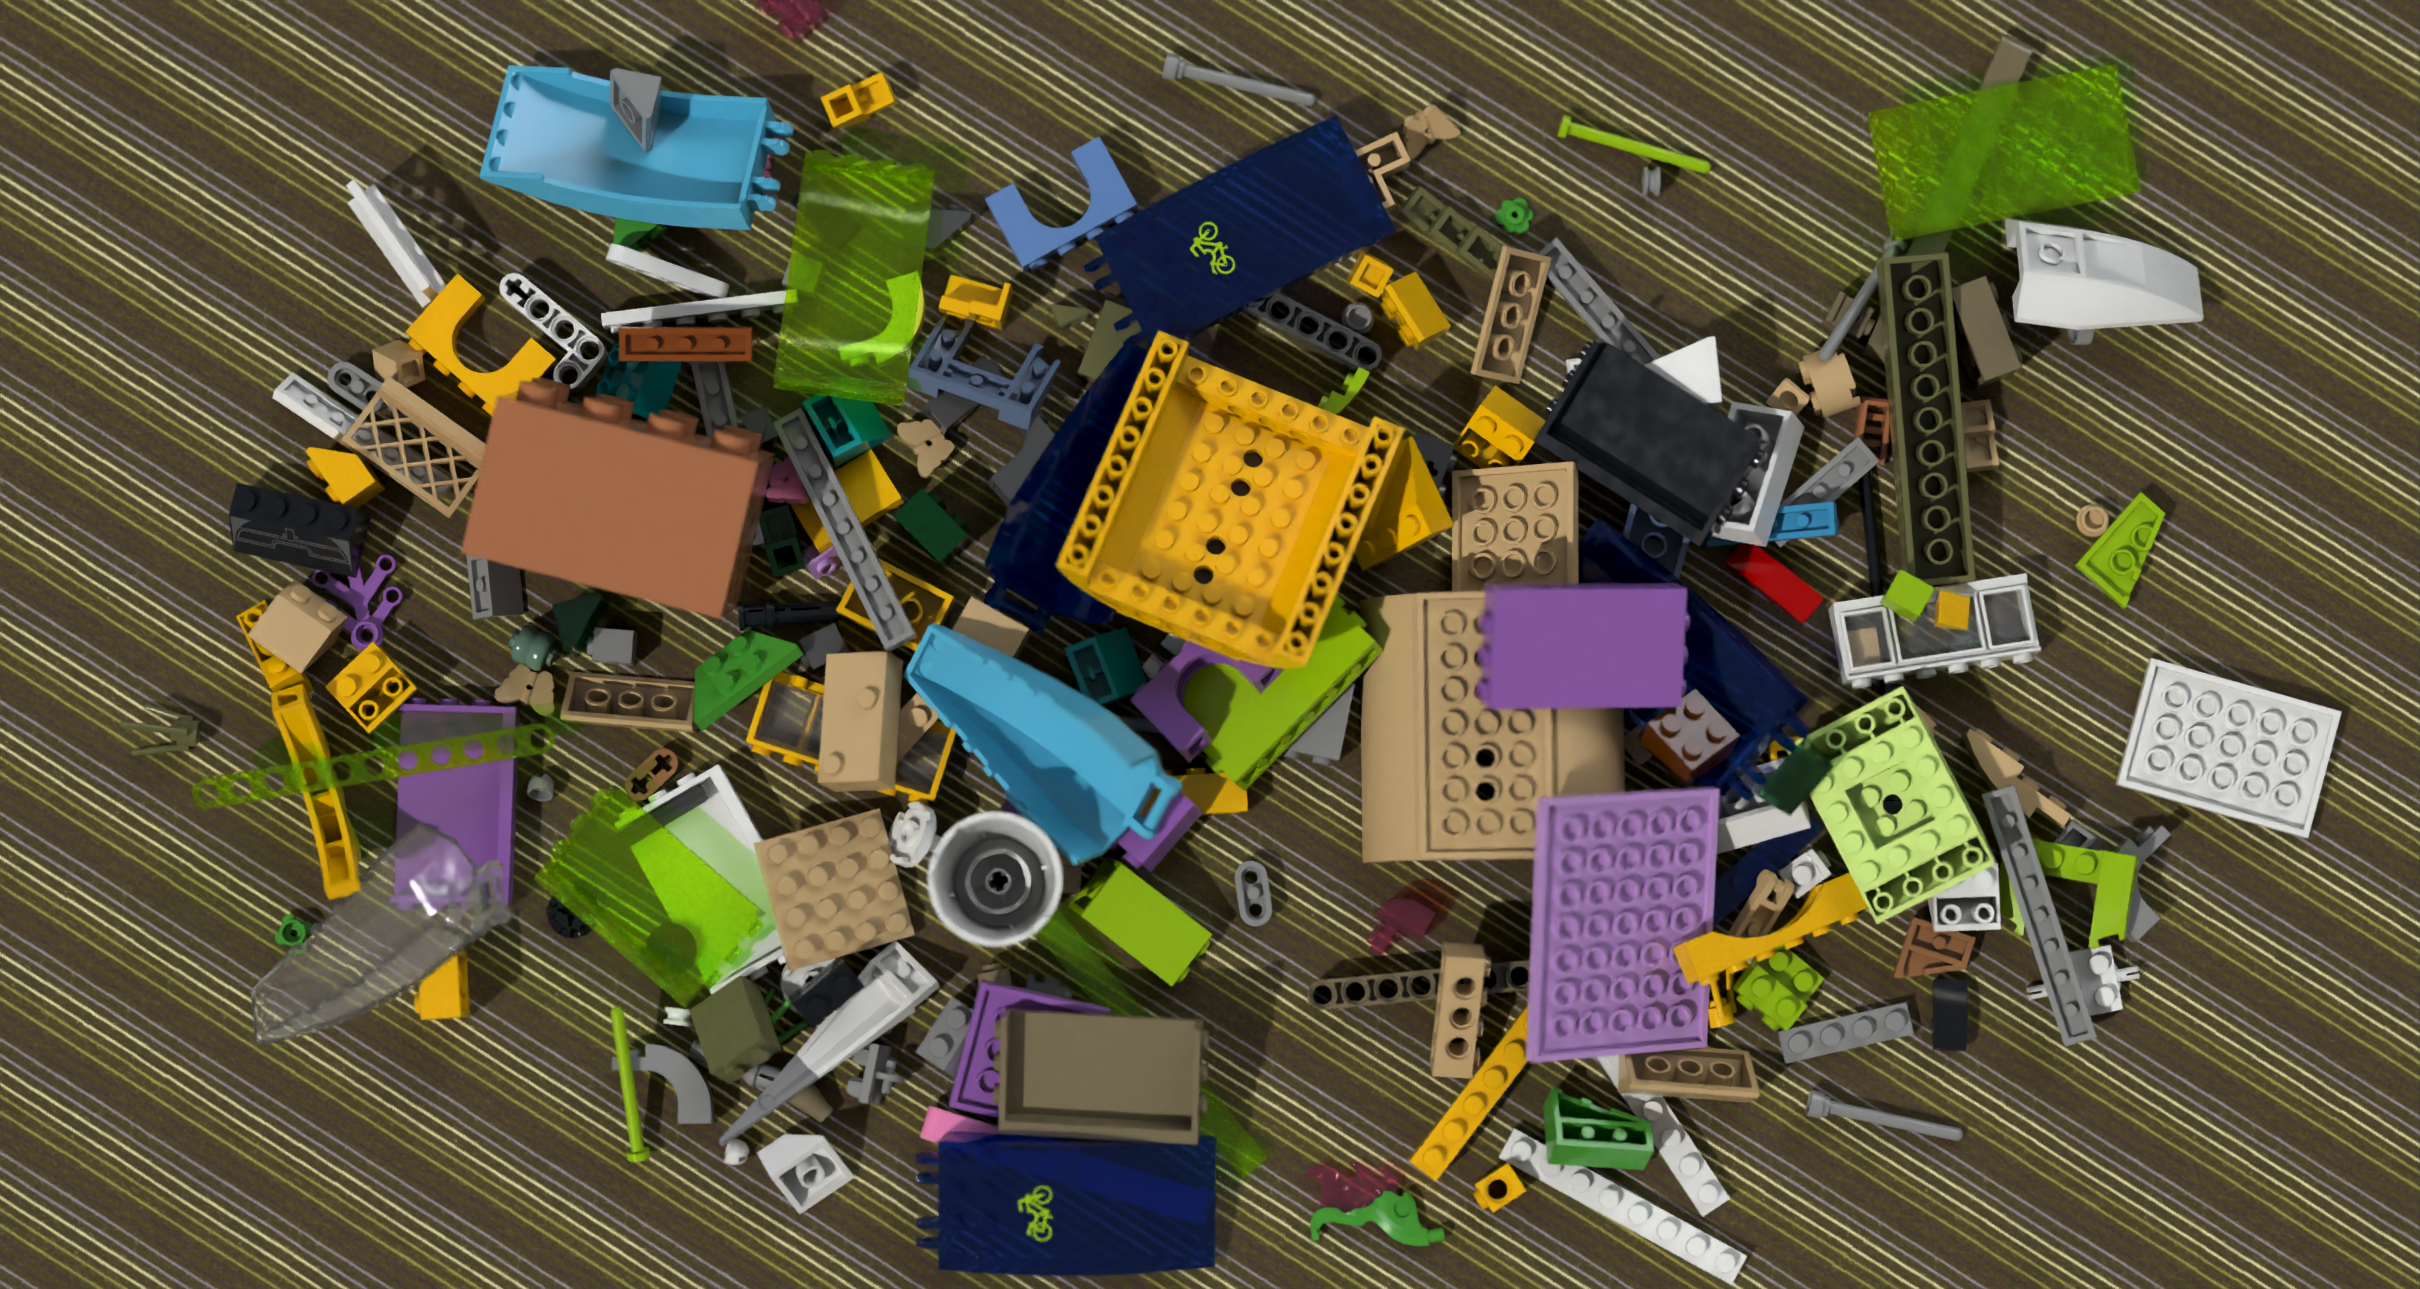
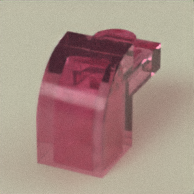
M1394 899L1385 903L1373 915L1383 921L1384 924L1382 927L1375 925L1366 941L1371 944L1368 951L1381 957L1396 929L1420 942L1436 912L1411 899Z

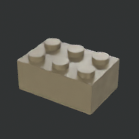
M1986 276L1951 288L1956 348L1972 389L1975 390L2008 378L2022 368L2020 362L2023 361L2021 351L2016 343L2012 344L2008 334L2011 331L2009 320L2005 313H2000L1996 303L1999 300L1995 285L1992 282L1988 283Z

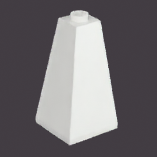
M1715 336L1707 337L1645 364L1649 369L1713 409L1717 410L1722 403Z

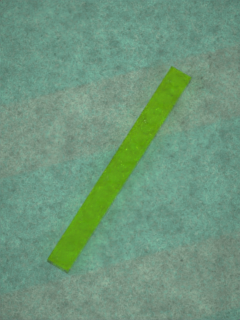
M1056 908L1047 923L1035 934L1093 1003L1110 1008V1015L1149 1017ZM1202 1083V1094L1208 1096L1207 1114L1201 1115V1130L1244 1179L1268 1157L1206 1083Z

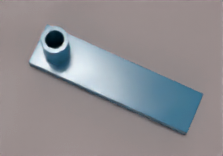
M1836 502L1779 507L1768 542L1838 536L1840 520L1837 517ZM1710 537L1707 542L1708 547L1747 544Z

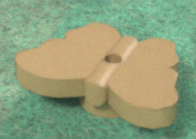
M1429 105L1424 111L1410 115L1404 120V147L1410 160L1420 154L1426 143H1434L1435 138H1455L1460 135L1461 131L1436 105Z
M925 419L922 423L919 421L901 422L897 426L899 437L905 443L913 446L914 454L918 455L917 469L923 478H929L933 471L940 467L941 462H945L954 451V444L950 440L945 439L944 435L931 420ZM930 442L932 445L927 446L926 443Z
M519 664L510 672L509 678H506L502 685L495 690V698L497 701L505 704L520 702L525 706L531 705L540 715L551 716L555 709L553 704V676L546 671L539 674L531 672L528 666Z

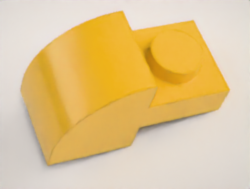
M883 72L855 85L848 84L820 97L834 128H844L872 118L871 115L897 103L888 79Z

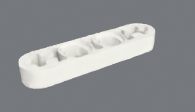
M611 243L606 260L611 263L712 299L726 298L730 287L729 284L618 244Z

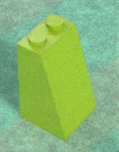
M1109 854L1081 888L1080 893H1077L1068 905L1069 908L1170 986H1173L1175 982H1181L1190 970L1188 965L1195 956L1199 957L1207 950L1210 944L1209 938L1212 936L1208 930Z

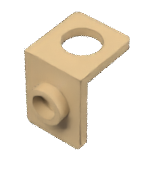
M1785 378L1766 403L1775 409L1792 411L1797 416L1811 398L1790 379Z

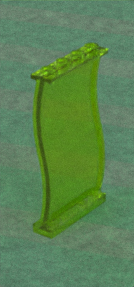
M813 150L812 153L805 152L773 388L904 406L935 171L929 170V167L923 164H910V167L898 166L895 161L888 159L870 162L864 161L862 156L853 154L845 155V158L832 156V153L825 150Z

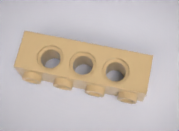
M1443 942L1430 1053V1067L1434 1077L1472 1079L1473 1066H1479L1480 1048L1476 1047V1039L1483 1035V1017H1479L1480 1007H1486L1487 988L1483 987L1484 977H1489L1491 966L1490 957H1485L1484 948L1481 944ZM1461 978L1471 979V981L1466 984L1457 983V981ZM1458 1008L1468 1009L1465 1013L1462 1014L1454 1013V1011ZM1454 1038L1464 1039L1458 1044L1451 1043V1040Z

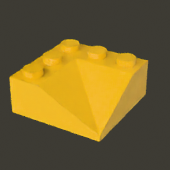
M1413 436L1399 442L1354 549L1362 571L1386 563L1454 526Z

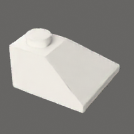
M784 1134L757 1152L770 1178L799 1214L855 1178L826 1138L821 1135Z

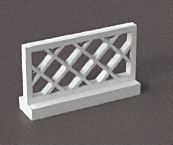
M352 180L346 185L354 196L348 202V205L421 307L426 309L446 287V283L378 188L373 184L364 190L355 180Z

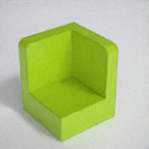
M1899 570L1888 591L1882 597L1880 604L1915 622L1935 588L1911 574Z

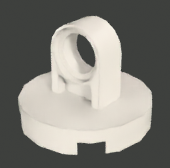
M910 802L907 804L910 808L906 813L899 812L896 815L888 835L889 844L892 847V854H888L889 859L893 863L905 868L918 864L927 854L928 850L934 852L942 837L935 835L936 816L934 810L920 802Z

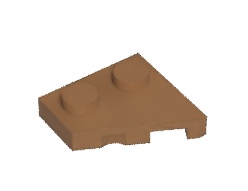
M1911 917L1892 977L1899 979L1966 969L1976 938L1957 931L1934 932L1931 922Z

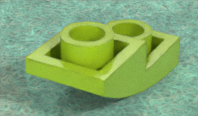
M1358 367L1355 374L1349 372L1341 390L1346 392L1345 396L1332 390L1329 398L1323 395L1318 407L1336 415H1341L1357 398L1365 386L1370 372Z

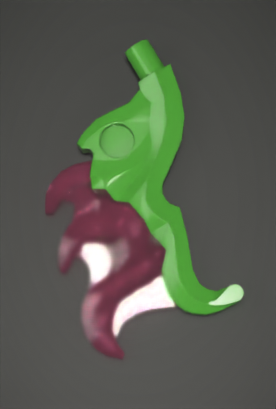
M1356 1163L1351 1164L1356 1171V1174L1352 1177L1340 1174L1334 1167L1328 1165L1314 1166L1304 1176L1306 1179L1315 1177L1322 1187L1319 1210L1313 1214L1310 1221L1311 1238L1314 1241L1319 1239V1229L1324 1223L1335 1222L1345 1225L1363 1226L1367 1221L1376 1222L1389 1236L1403 1244L1429 1246V1243L1445 1241L1443 1227L1426 1230V1228L1421 1226L1418 1221L1416 1203L1408 1190L1403 1192L1402 1196L1397 1195V1178L1389 1168L1380 1166L1379 1169L1384 1174L1381 1180L1373 1177L1366 1168Z

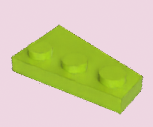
M2139 492L2074 566L2122 609H2125L2135 582L2142 571L2143 563L2166 513L2142 492Z

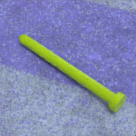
M1564 114L1559 126L1557 136L1561 138H1566L1567 134L1703 174L1709 173L1711 169V164L1708 161L1571 122V116Z
M620 1006L612 1008L610 1013L631 1149L626 1151L627 1160L629 1162H641L651 1157L650 1149L644 1146L624 1010Z

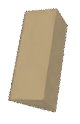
M1502 245L1470 370L1471 374L1520 384L1551 257Z
M570 671L560 720L567 723L697 733L698 726L694 722L695 682Z
M1693 1048L1619 1055L1618 1093L1733 1102H1749L1759 1098L1760 1095L1749 1051Z

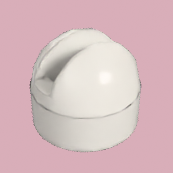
M736 1138L728 1142L723 1163L731 1165L745 1163L750 1152L747 1144Z

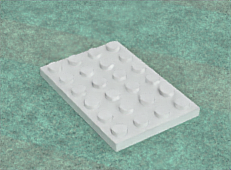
M2150 658L2115 785L2298 837L2308 838L2342 711Z

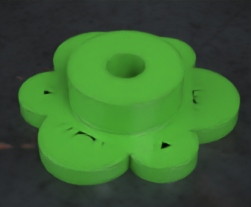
M1516 198L1513 202L1504 200L1501 205L1502 209L1496 212V222L1504 225L1503 230L1506 233H1512L1513 231L1519 234L1525 233L1529 228L1528 221L1533 218V212L1527 209L1526 200L1523 198ZM1516 213L1518 217L1513 218L1512 214Z

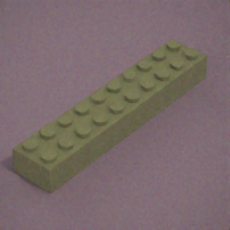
M1949 252L1876 259L1902 570L1928 585L1974 582L1975 569Z

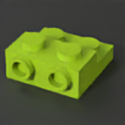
M1781 945L1774 948L1776 952L1774 956L1759 962L1755 957L1732 986V989L1739 994L1736 1000L1750 1011L1754 1007L1764 1015L1761 1021L1775 1032L1779 1028L1785 1031L1791 1028L1806 1009L1807 1005L1805 1003L1825 979L1791 950H1786L1785 946Z

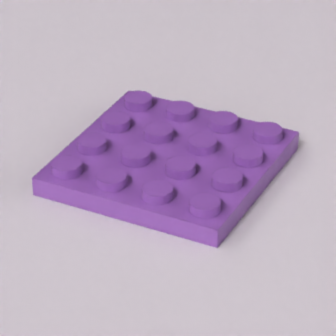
M981 979L953 1083L949 1107L999 1118V1104L993 1102L994 1084L999 1083L1000 1072L994 1071L995 1052H1000V1040H995L996 1019L1001 1020L1005 1009L1110 1015V1008Z

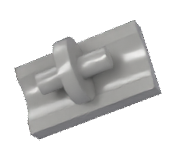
M870 1043V1046H865L853 1055L855 1064L865 1065L866 1067L863 1078L850 1077L846 1090L847 1094L859 1098L858 1102L881 1105L883 1093L891 1094L893 1082H903V1076L894 1075L897 1062L890 1061L892 1047Z

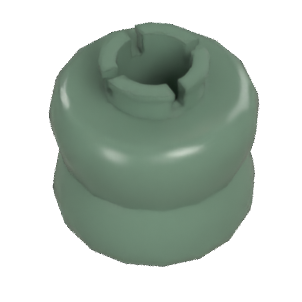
M532 624L525 625L521 631L518 628L514 631L513 634L515 636L512 635L508 644V648H512L511 657L513 661L526 664L534 671H540L545 665L550 667L553 664L552 659L555 660L559 648L554 647L556 638L552 633L540 631V629Z

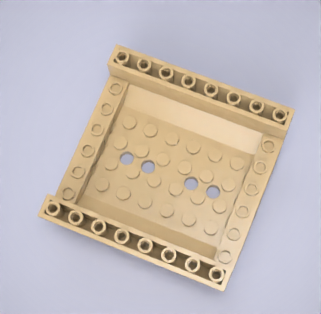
M1485 591L1401 594L1361 600L1360 617L1368 624L1363 630L1384 649L1360 674L1363 863L1534 859L1537 797L1625 792L1624 708L1490 709L1481 704V701L1476 696L1478 681L1482 680V668L1476 664L1475 656L1479 652V648L1483 646L1480 616L1484 613ZM1490 749L1494 752L1495 762L1491 767L1482 768L1478 765L1477 755L1481 750ZM1484 782L1492 783L1496 790L1494 798L1490 801H1482L1477 795L1479 785Z

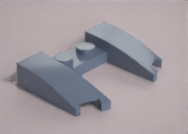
M939 319L909 367L907 387L936 398L941 390L995 408L999 410L998 420L1029 430L1052 386L1061 361L1057 359L1053 362L1052 366H1049L1039 357L1043 354L1044 347L1035 342L1015 378L1010 380L958 361L974 329L975 321L965 319L963 330H945L944 319Z

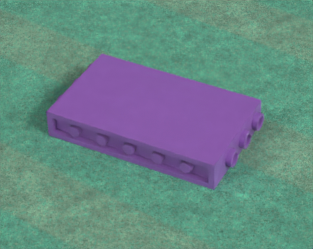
M1676 583L1486 584L1484 613L1480 616L1483 646L1479 648L1478 652L1479 665L1482 667V680H1479L1477 683V696L1481 700V704L1490 709L1681 707L1682 698L1686 694L1683 665L1687 663L1688 659L1687 647L1684 645L1685 632L1689 629V616L1686 612L1687 588Z
M408 698L406 704H402L397 709L401 712L394 895H389V902L398 903V909H418V903H430L431 910H451V904H464V911H484V905L513 906L520 709L517 707L492 706L491 700H472V706L459 705L458 699H439V705L426 704L427 699Z

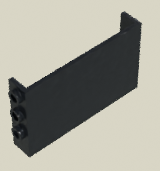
M1595 339L1593 343L1588 341L1579 354L1578 358L1582 361L1576 371L1572 369L1562 383V387L1565 389L1560 398L1557 399L1555 397L1547 407L1545 414L1548 418L1534 441L1566 462H1576L1577 469L1697 545L1707 544L1718 524L1723 526L1732 514L1733 509L1729 506L1735 496L1740 498L1748 488L1750 481L1746 478L1753 468L1757 470L1765 460L1767 452L1763 450L1768 443L1605 340Z

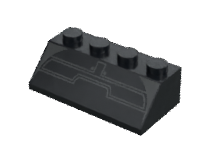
M236 483L229 512L233 551L356 578L372 514L353 507Z

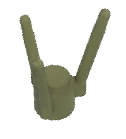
M145 704L144 708L178 722H172L171 726L123 721L119 723L121 728L170 734V741L176 742V744L132 750V756L172 751L189 752L190 746L197 747L199 743L200 721L193 720L192 715H182L151 704Z

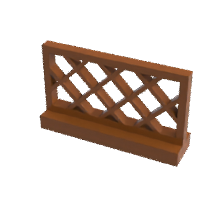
M620 327L619 361H752L753 348L758 343V333H752V327Z

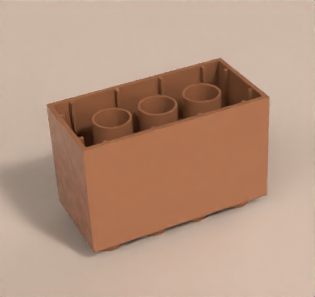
M532 377L531 382L520 380L518 391L497 397L461 553L719 619L738 607L775 457L774 453L759 450L762 434L739 427L724 425L723 430H714L713 438L695 434L699 420L697 417L660 409L659 414L650 413L648 422L631 418L635 402L601 393H596L595 398L585 397L583 405L568 402L571 386L538 377Z

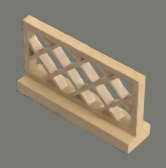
M389 375L341 440V443L448 518L452 516L478 480L486 447L484 442ZM380 400L392 408V420L375 421L373 409ZM398 413L405 418H399ZM369 416L370 423H363ZM400 424H415L419 427L421 438L403 441ZM395 425L398 442L380 444L377 427ZM372 428L375 445L361 446L351 438L357 430ZM425 432H426L427 434H429L430 436H432V437H427V438H426ZM440 442L445 445L448 458L430 460L427 443ZM422 444L425 461L407 463L404 446ZM399 447L402 464L388 465L385 463L381 450ZM375 450H376L377 456H375V455H374L373 453H371L370 451H375ZM452 451L459 456L453 457ZM467 461L476 467L477 470L471 477L457 479L454 462ZM449 463L452 480L434 482L431 465ZM426 466L429 483L417 485L412 482L408 469ZM397 470H403L404 475L398 472ZM459 484H466V485L463 487V489H462L461 491H459V486H458V485H459ZM453 485L455 500L449 507L437 499L435 488ZM424 489H430L431 494L425 491Z

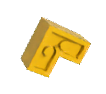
M951 275L945 295H942L938 308L940 313L961 319L973 320L975 323L1003 330L1013 296L1011 283L1004 282L1003 289Z

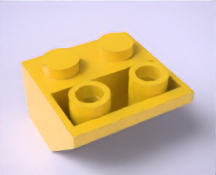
M1416 271L1384 287L1380 305L1390 320L1395 317L1399 323L1400 330H1398V333L1407 347L1413 345L1415 350L1418 351L1450 331L1451 325Z
M1495 385L1453 444V449L1480 468L1519 466L1534 445V440L1544 425L1545 420Z
M314 447L305 450L311 458L306 461L307 465L317 478L320 477L322 481H327L329 486L325 490L335 504L358 509L386 489L368 462L356 454Z
M373 641L325 686L370 735L418 690L405 671L381 646Z

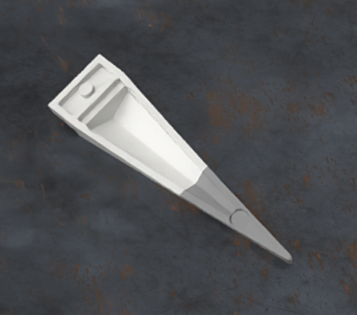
M897 941L889 944L870 960L858 976L865 987L825 1018L770 1085L723 1134L719 1140L720 1145H726L914 1013L915 1007L939 988L938 981Z

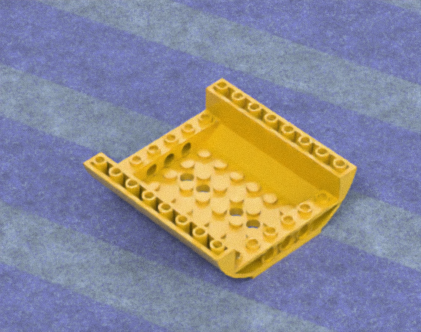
M1158 330L1056 566L1072 583L1100 602L1117 610V613L1239 662L1242 660L1257 665L1283 669L1304 667L1311 655L1405 428L1375 416L1370 427H1366L1188 356L1189 342ZM1249 453H1257L1261 456L1263 462L1258 467H1249L1244 462V457ZM1236 482H1245L1250 487V492L1245 496H1237L1232 492L1231 487ZM1211 540H1220L1224 543L1226 549L1223 553L1215 555L1207 550L1206 545ZM1199 569H1207L1212 573L1213 579L1207 584H1201L1195 580L1194 574Z

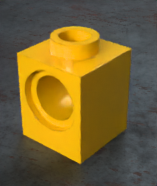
M1361 250L1346 279L1350 284L1379 298L1394 269L1391 265Z
M1506 1162L1473 1183L1477 1191L1472 1194L1482 1210L1489 1207L1491 1212H1495L1526 1192V1189L1509 1163ZM1493 1180H1502L1506 1185V1192L1501 1198L1494 1199L1488 1193V1186Z

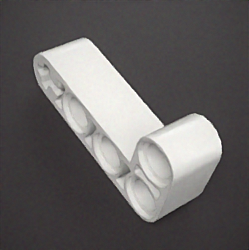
M519 273L507 274L500 282L499 289L501 295L511 306L568 352L554 369V381L563 383V373L566 370L575 369L578 372V378L576 382L569 385L571 386L569 393L579 392L605 363L608 354L606 347L599 338ZM513 284L520 286L522 291L529 296L526 302L516 293L512 294L510 287ZM540 303L548 304L549 312L545 317H534L533 310L536 305ZM563 324H572L574 326L573 335L567 339L559 338V328ZM590 344H596L599 347L597 357L592 360L585 359L583 357L585 347Z

